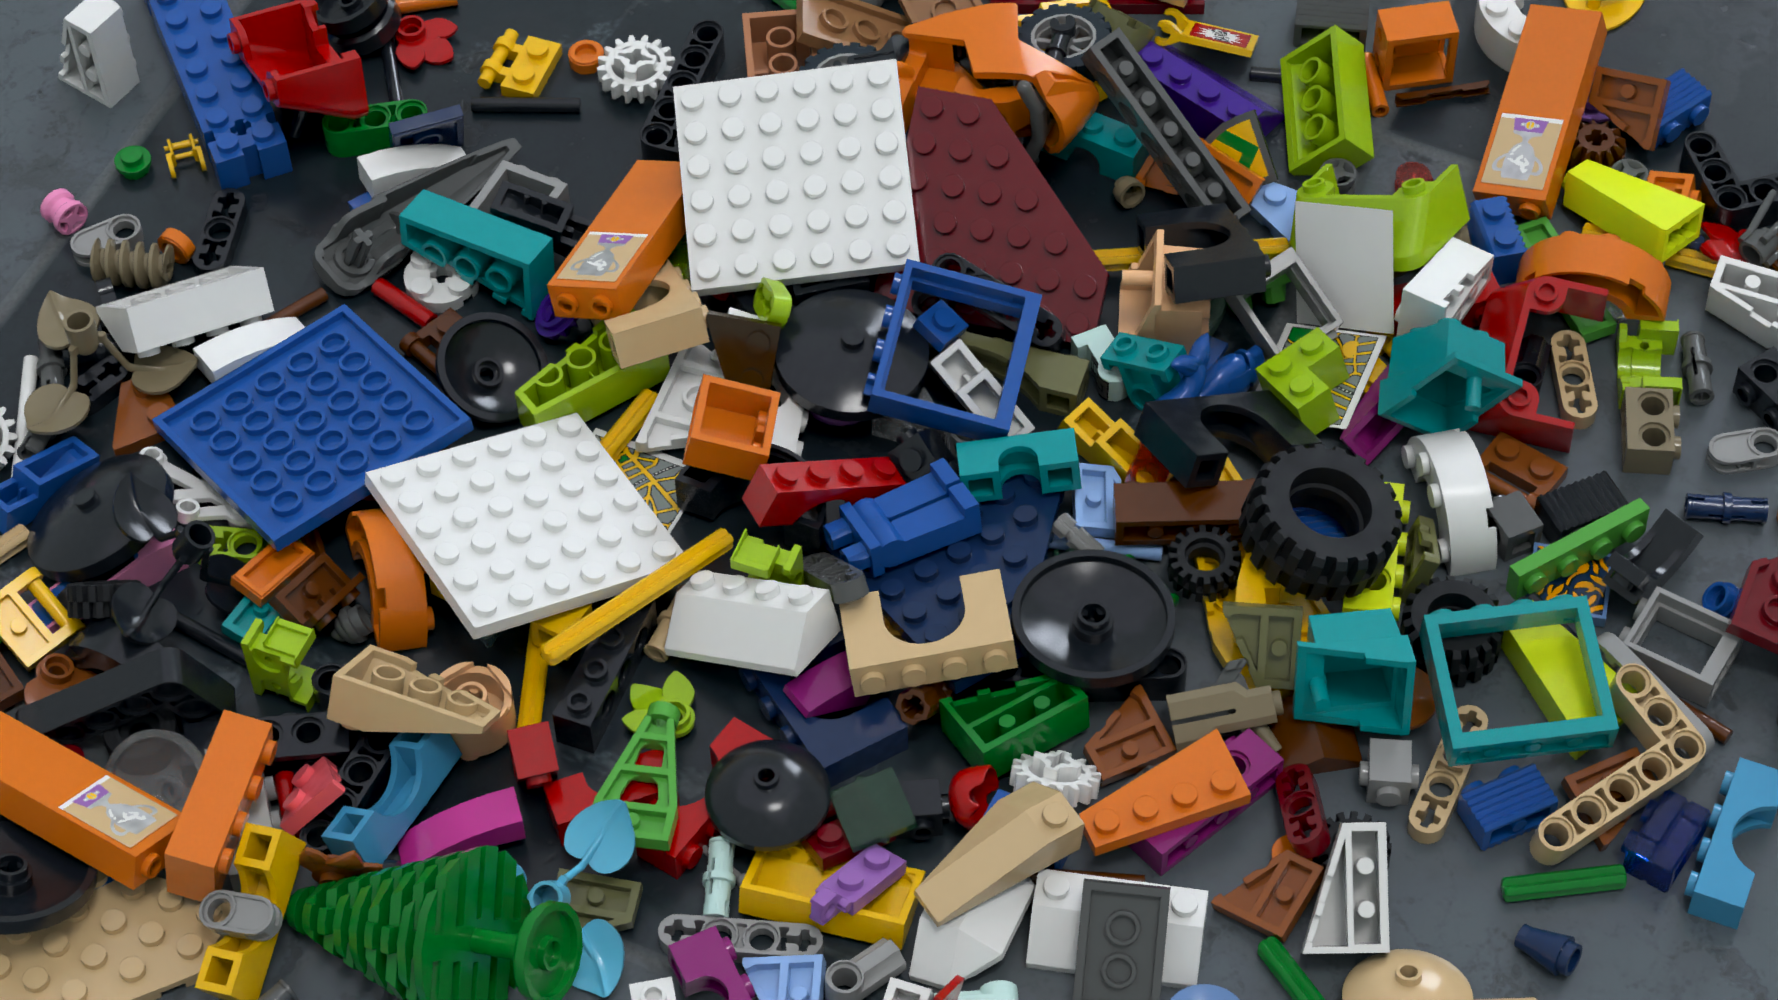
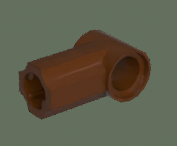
M944 681L909 687L899 694L895 707L899 710L902 721L916 725L935 714L940 715L939 699L952 697L953 701H957L960 698L961 692L955 694Z

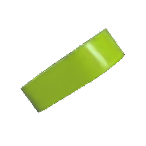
M763 277L761 278V283L756 287L753 308L760 320L782 324V329L786 325L791 312V295L782 282Z

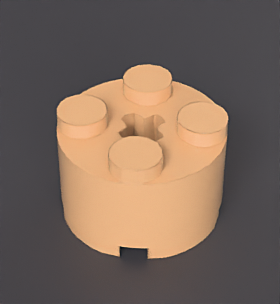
M474 662L458 663L443 671L439 676L445 678V687L452 691L466 690L501 711L500 718L483 734H450L462 753L460 758L466 761H473L480 756L488 755L502 748L508 742L507 730L517 728L513 693L507 676L496 666L487 664V667L474 666Z

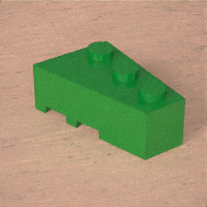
M1047 675L1016 681L1015 687L992 693L990 688L977 690V696L957 701H953L952 697L939 699L942 731L971 766L991 764L996 770L997 777L1011 771L1013 759H1020L1021 754L1033 756L1034 751L1044 753L1090 728L1088 696L1080 687L1061 683Z

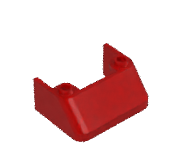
M1542 276L1501 287L1491 292L1488 296L1479 330L1489 333V337L1505 343V372L1513 375L1529 312L1543 315L1560 312L1603 322L1609 289L1551 276ZM1523 381V386L1480 415L1478 423L1469 428V430L1497 436L1502 431L1526 444L1569 453L1575 422L1537 414L1539 405L1538 391L1531 383Z

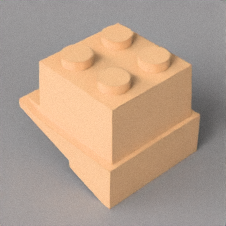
M1157 229L1139 262L1131 263L1128 270H1122L1118 333L1122 332L1184 345L1188 355L1194 342L1201 335L1209 333L1211 299L1175 304L1165 290L1164 254L1203 248L1164 245V230Z

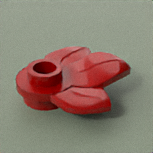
M408 15L401 18V25L394 35L398 43L396 48L398 61L404 67L411 70L417 69L424 61L431 65H443L452 61L454 52L447 39L456 33L458 26L444 18H434L427 21L416 15Z
M1701 223V228L1710 238V240L1702 243L1699 247L1705 256L1719 261L1720 256L1723 255L1746 262L1739 252L1740 243L1738 238L1747 229H1742L1737 233L1732 228L1722 224Z

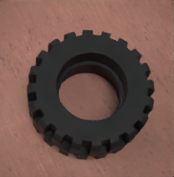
M1310 444L1309 448L1306 449L1304 445L1290 447L1287 452H1278L1260 469L1241 508L1242 514L1239 518V531L1242 534L1241 542L1245 552L1252 553L1250 561L1257 570L1262 569L1266 573L1265 578L1273 585L1276 583L1286 587L1284 591L1295 596L1297 593L1306 595L1305 599L1319 601L1321 597H1326L1327 602L1342 600L1344 595L1347 598L1359 595L1364 589L1370 588L1376 582L1398 544L1397 541L1401 536L1403 525L1401 522V506L1399 501H1394L1396 497L1395 491L1390 483L1385 484L1383 482L1384 476L1376 467L1371 469L1365 464L1366 459L1357 454L1355 457L1345 453L1346 449L1337 446L1327 449L1325 444ZM1293 508H1312L1324 512L1343 527L1348 537H1329L1317 533L1307 527L1297 517Z

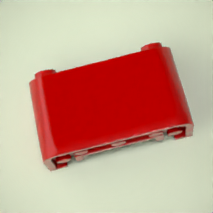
M296 0L229 19L231 33L227 34V42L233 55H239L240 59L263 88L268 102L273 101L279 108L352 120L368 115L369 107L361 57L355 50L341 53V58L329 44L326 26L324 24L318 26L316 11L319 9L318 3L315 0Z

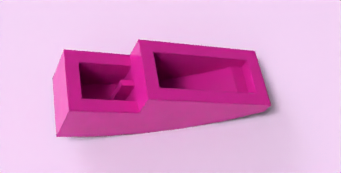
M514 786L460 803L406 831L405 835L397 843L402 865L479 846H497L525 839L523 820Z

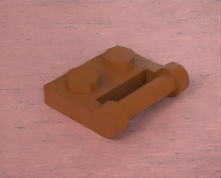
M1502 431L1499 432L1480 455L1490 491L1496 495H1508L1519 489L1490 474L1488 471L1530 493L1528 495L1521 491L1533 510H1535L1536 499L1540 494L1544 495L1557 489L1567 477V466Z

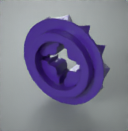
M548 293L537 310L535 326L540 335L556 341L560 336L567 337L573 326L578 327L577 320L579 318L555 317Z

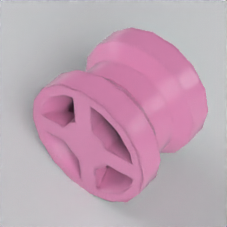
M64 188L50 192L40 206L41 216L49 223H53L54 228L62 235H70L78 231L88 217L87 207L80 201L75 200L74 196Z

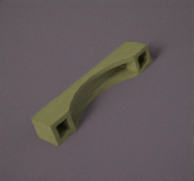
M965 331L959 338L984 368H987L994 377L1004 381L1013 342ZM928 342L929 361H931L939 352ZM1030 346L1019 391L1039 411L1067 417L1083 402L1089 385L1090 360Z

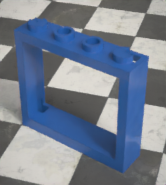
M907 259L903 274L895 272L890 294L897 295L895 305H886L881 327L888 329L886 339H877L872 361L879 362L877 374L868 373L863 395L870 396L867 411L975 440L1008 436L1042 294ZM911 290L1019 318L994 419L885 390Z

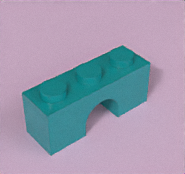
M1094 112L1083 129L1060 153L1051 154L1067 161L1076 147L1084 148L1098 160L1099 174L1114 180L1126 175L1136 177L1149 156V152L1129 125ZM1043 147L1041 151L1048 153Z
M1074 428L956 443L960 482L964 483L977 502L1003 499L1002 486L1004 482L1010 477L1019 474H1028L1036 477L1041 483L1042 494L1082 489Z

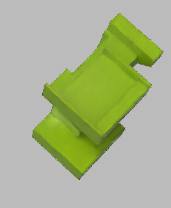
M1679 319L1677 321L1639 320L1636 336L1627 335V324L1620 323L1616 338L1618 409H1621L1625 387L1673 389V405H1679L1683 390L1682 378L1661 377V355H1674L1679 335Z
M745 528L730 558L731 569L748 573V578L805 585L802 546L794 544L791 551L781 549L780 545L774 547L764 544L763 539L749 536Z
M277 616L268 633L264 634L263 620L255 618L241 641L254 693L262 696L265 689L276 692L277 695L288 696L291 702L305 706L309 713L316 701L311 680L316 669L301 665V662L316 639L314 628L311 629Z

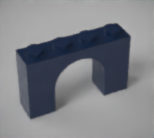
M840 631L799 675L821 662L846 651L843 633ZM747 668L739 669V676L745 688L749 692L754 690L759 697V706L768 721L774 719L778 725L781 740L796 744L813 754L824 767L830 781V788L908 749V726L901 720V716L888 697L843 718L821 719L814 716L805 718L782 691L785 684L795 679V676Z

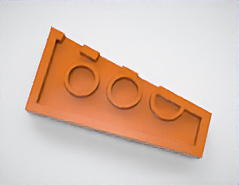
M1215 729L1079 813V816L1085 823L1083 833L1094 856H1098L1247 805L1251 802V793L1218 729Z

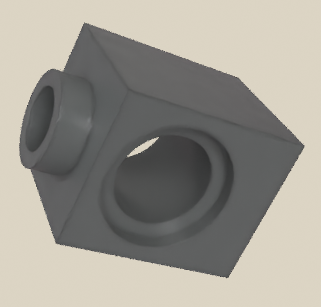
M1518 490L1508 495L1493 497V507L1486 509L1488 528L1496 527L1497 552L1502 560L1505 562L1533 551L1534 542L1540 543L1544 524L1521 491Z

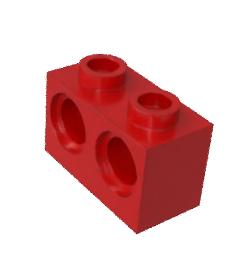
M545 721L507 730V741L517 785L526 783L527 790L543 787V784L552 782V777L558 776L559 767L549 722Z

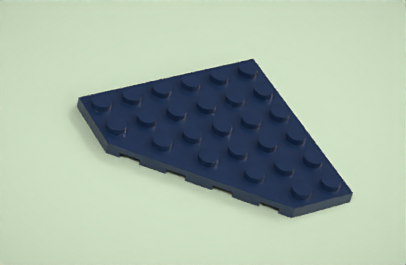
M1028 474L1012 476L1002 486L1003 499L978 502L982 524L981 533L897 566L884 567L885 573L875 578L868 568L863 569L869 591H879L883 615L890 622L892 628L897 630L908 643L923 644L945 638L958 628L965 614L959 576L1000 569L1011 624L1012 602L1017 587L1034 567L1048 559L1049 545L1053 542L1055 534L1053 532V523L1058 519L1057 514L1060 503L1063 502L1065 491L1042 494L1041 483L1036 477ZM825 544L824 552L841 560L839 550L850 546V544L833 551L828 544ZM1014 640L1016 658L1018 660L1023 655ZM995 672L944 682L955 694H958Z

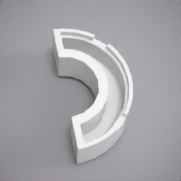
M1477 0L1474 18L1476 40L1490 60L1502 69L1510 72L1527 17L1520 11L1524 7L1525 0Z
M1460 428L1411 437L1407 445L1401 448L1402 460L1406 469L1411 468L1416 483L1424 481L1428 483V500L1430 506L1436 508L1439 539H1437L1440 563H1445L1449 576H1460L1496 569L1497 531L1495 526L1488 528L1486 511L1487 508L1493 507L1492 496L1481 457L1472 438L1466 431L1460 432Z

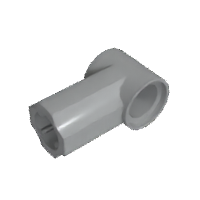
M883 937L852 959L839 960L832 963L827 968L825 974V1000H863L869 994L889 982L890 977L895 978L906 970V961L900 949L891 939L887 940ZM846 985L851 988L848 990L838 989L837 987Z

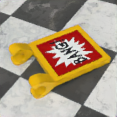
M1168 8L1164 14L1174 16L1177 23L1175 25L1170 20L1159 21L1157 26L1161 27V30L1170 34L1168 38L1155 36L1154 39L1156 44L1160 46L1184 42L1251 58L1259 36L1192 21L1178 9Z

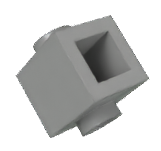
M1370 738L1367 761H1360L1359 786H1366V803H1378L1388 807L1408 805L1410 789H1418L1419 764H1412V741Z

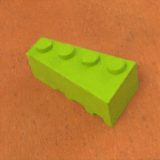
M602 320L592 328L593 334L581 344L575 342L565 350L566 356L557 364L549 363L514 392L520 423L523 427H527L573 413H578L582 420L587 422L638 395L643 389H649L664 381L670 371L669 357L665 355L621 369L612 355L604 320Z

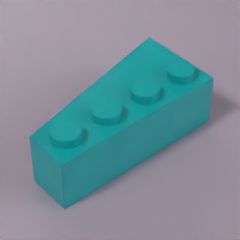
M423 189L399 215L401 244L442 268L449 264L454 267L462 280L471 285L477 281L494 291L493 298L503 304L510 300L523 308L521 311L523 316L533 321L542 300L549 293L547 284L555 274L553 238Z

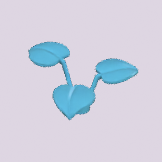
M623 800L600 801L585 808L572 819L565 832L564 846L570 855L580 858L581 861L566 874L561 875L558 880L541 881L535 884L527 894V900H529L532 909L547 900L570 904L571 893L566 885L568 881L582 872L588 864L593 870L603 874L613 873L627 865L635 850V832L628 806ZM517 864L516 876L523 873L527 884L525 871ZM594 919L582 928V955L579 970L572 986L605 998L611 995L621 978L624 968L625 951L622 938L615 927L604 919Z

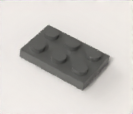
M1084 879L1073 1000H1160L1171 887Z

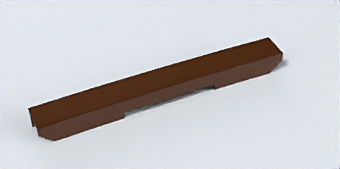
M1485 80L1397 93L1395 95L1396 107L1426 104V101L1459 96L1466 98L1490 94V81Z

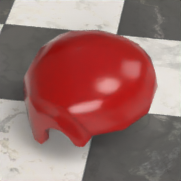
M991 764L977 765L960 770L952 777L949 784L948 802L950 811L955 820L968 830H971L985 814L989 806L987 803L988 794L999 788L997 773Z

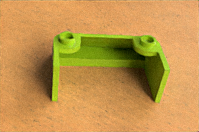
M1325 164L1310 179L1303 182L1302 186L1297 190L1295 200L1393 210V269L1396 272L1411 271L1424 266L1470 220L1458 164H1451L1434 181H1424L1423 178L1409 179L1403 182L1402 187L1393 195L1340 194L1333 164ZM1294 208L1289 248L1292 246L1296 252Z

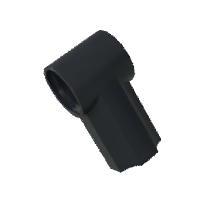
M1530 334L1528 337L1522 338L1513 376L1531 383L1540 395L1552 345L1548 344L1544 337Z

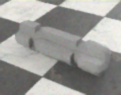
M1068 513L1061 514L1053 523V532L1060 539L1065 537L1068 540L1066 545L1073 551L1105 549L1083 527L1078 529L1075 526L1077 522Z

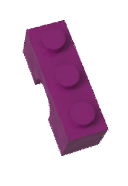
M716 925L668 945V962L685 998L700 991L715 992L724 1000H751L755 997L754 988L746 973L739 975L733 961L737 960V955L728 936L721 938Z

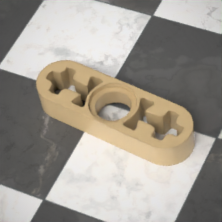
M1561 330L1551 338L1550 345H1552V350L1549 357L1560 417L1563 420L1575 422L1574 429H1586L1594 423L1598 407L1586 342L1575 331ZM1563 346L1568 347L1569 351L1573 352L1571 360L1566 361L1567 354ZM1567 374H1576L1583 379V382L1578 385H1572L1565 382L1562 377ZM1580 398V410L1584 413H1578V410L1573 407L1575 399Z

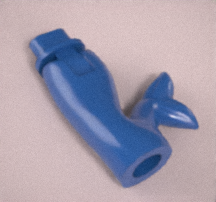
M1205 333L1194 342L1188 355H1180L1173 359L1171 367L1184 376L1175 387L1158 397L1155 401L1247 392L1250 387L1257 383L1258 377L1255 368L1265 362L1264 353L1257 345L1252 346L1248 350L1238 349L1234 353L1227 354L1218 359L1206 371L1210 357L1209 333Z

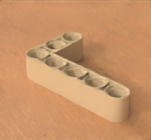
M1629 663L1622 666L1610 683L1609 689L1615 712L1644 746L1646 751L1556 810L1539 824L1529 843L1530 852L1539 863L1555 865L1562 862L1688 777L1704 757L1706 743L1702 735L1644 666L1637 663ZM1622 683L1632 685L1638 693L1626 691ZM1648 715L1658 717L1662 720L1664 726L1653 724ZM1674 748L1685 750L1689 754L1690 759L1680 757ZM1642 769L1654 772L1658 777V781L1648 779L1643 774ZM1610 791L1621 793L1626 802H1618L1613 799ZM1577 813L1588 814L1594 824L1583 823L1578 818ZM1544 835L1555 836L1559 839L1561 846L1550 845L1545 840Z

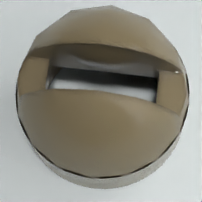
M1122 176L1114 183L1113 195L1116 201L1124 208H1133L1143 200L1145 186L1135 177Z

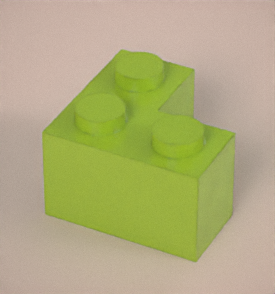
M1319 327L1255 368L1262 390H1270L1315 435L1340 419L1331 390L1350 377L1340 347Z

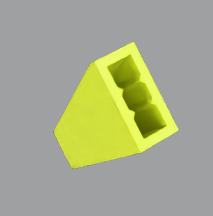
M1589 159L1570 169L1563 179L1562 187L1565 190L1564 206L1604 231L1617 235L1622 241L1641 248L1662 263L1700 235L1705 203Z
M1561 624L1504 631L1501 648L1549 722L1597 716L1579 640ZM1603 661L1608 685H1610L1616 672ZM1622 683L1626 691L1638 693L1630 684ZM1616 713L1618 726H1621L1624 722ZM1589 750L1569 752V754L1577 760Z

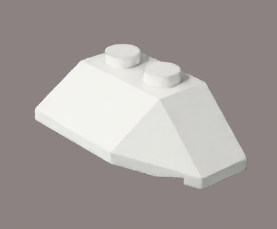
M1031 878L1024 879L939 927L936 926L924 909L917 929L909 971L910 980L943 989L956 975L964 977L966 980L1003 960L1034 896L1035 885Z

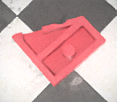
M322 756L312 766L308 764L302 766L291 781L294 788L283 803L282 807L285 809L279 826L291 835H295L345 792L346 788L340 783L342 779L338 774L336 765L325 756Z

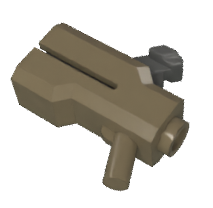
M1240 658L1228 661L1216 682L1208 687L1166 695L1177 752L1215 729H1218L1221 734L1241 730L1243 733L1248 728L1277 752L1282 746L1267 724L1278 722L1277 715L1284 714L1280 691H1272L1270 685L1249 689L1244 676L1240 673L1247 660Z

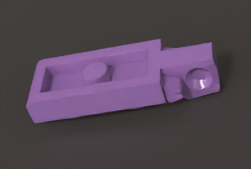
M873 842L819 885L815 890L816 894L810 900L812 905L809 918L823 926L841 911L853 916L904 876L907 861Z

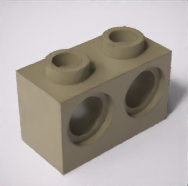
M1625 387L1620 409L1622 472L1670 475L1673 459H1680L1681 436H1675L1674 428L1678 429L1680 406L1673 405V389Z

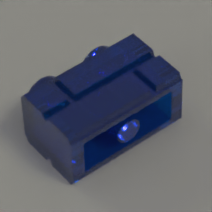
M1670 789L1665 790L1658 802L1651 799L1640 818V821L1644 823L1639 832L1631 829L1621 847V852L1626 854L1623 863L1626 873L1641 881L1646 880L1647 884L1664 893L1668 892L1707 830L1711 816L1709 809L1693 801L1688 802L1685 797Z

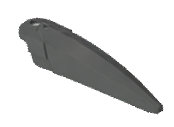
M515 138L499 141L373 196L370 202L344 215L338 223L332 226L327 236L316 246L312 257L314 270L322 281L335 293L342 296L357 295L371 286L378 278L384 277L393 271L403 259L413 252L412 249L401 244L399 215L423 189L468 206L503 160L510 162L522 146Z

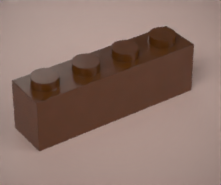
M1256 478L1234 481L1219 480L1217 485L1185 488L1176 480L1140 483L1137 481L1114 483L1113 522L1115 546L1171 544L1172 541L1175 542V536L1180 532L1185 536L1186 528L1193 527L1195 532H1199V525H1206L1207 532H1212L1213 526L1219 527L1220 536L1227 531L1231 534V542L1236 540L1238 543H1242V534L1239 531V518L1242 514L1241 508Z

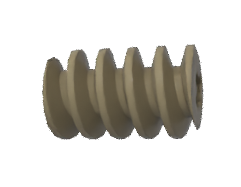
M98 237L94 241L90 254V272L94 282L110 277L112 285L116 287L123 283L128 288L138 285L141 289L147 290L151 286L155 289L167 285L171 280L175 254L172 244H167L164 253L160 254L158 243H152L149 253H146L145 245L142 241H138L135 250L131 251L128 240H123L120 250H117L115 239L109 238L105 248H102L101 240Z

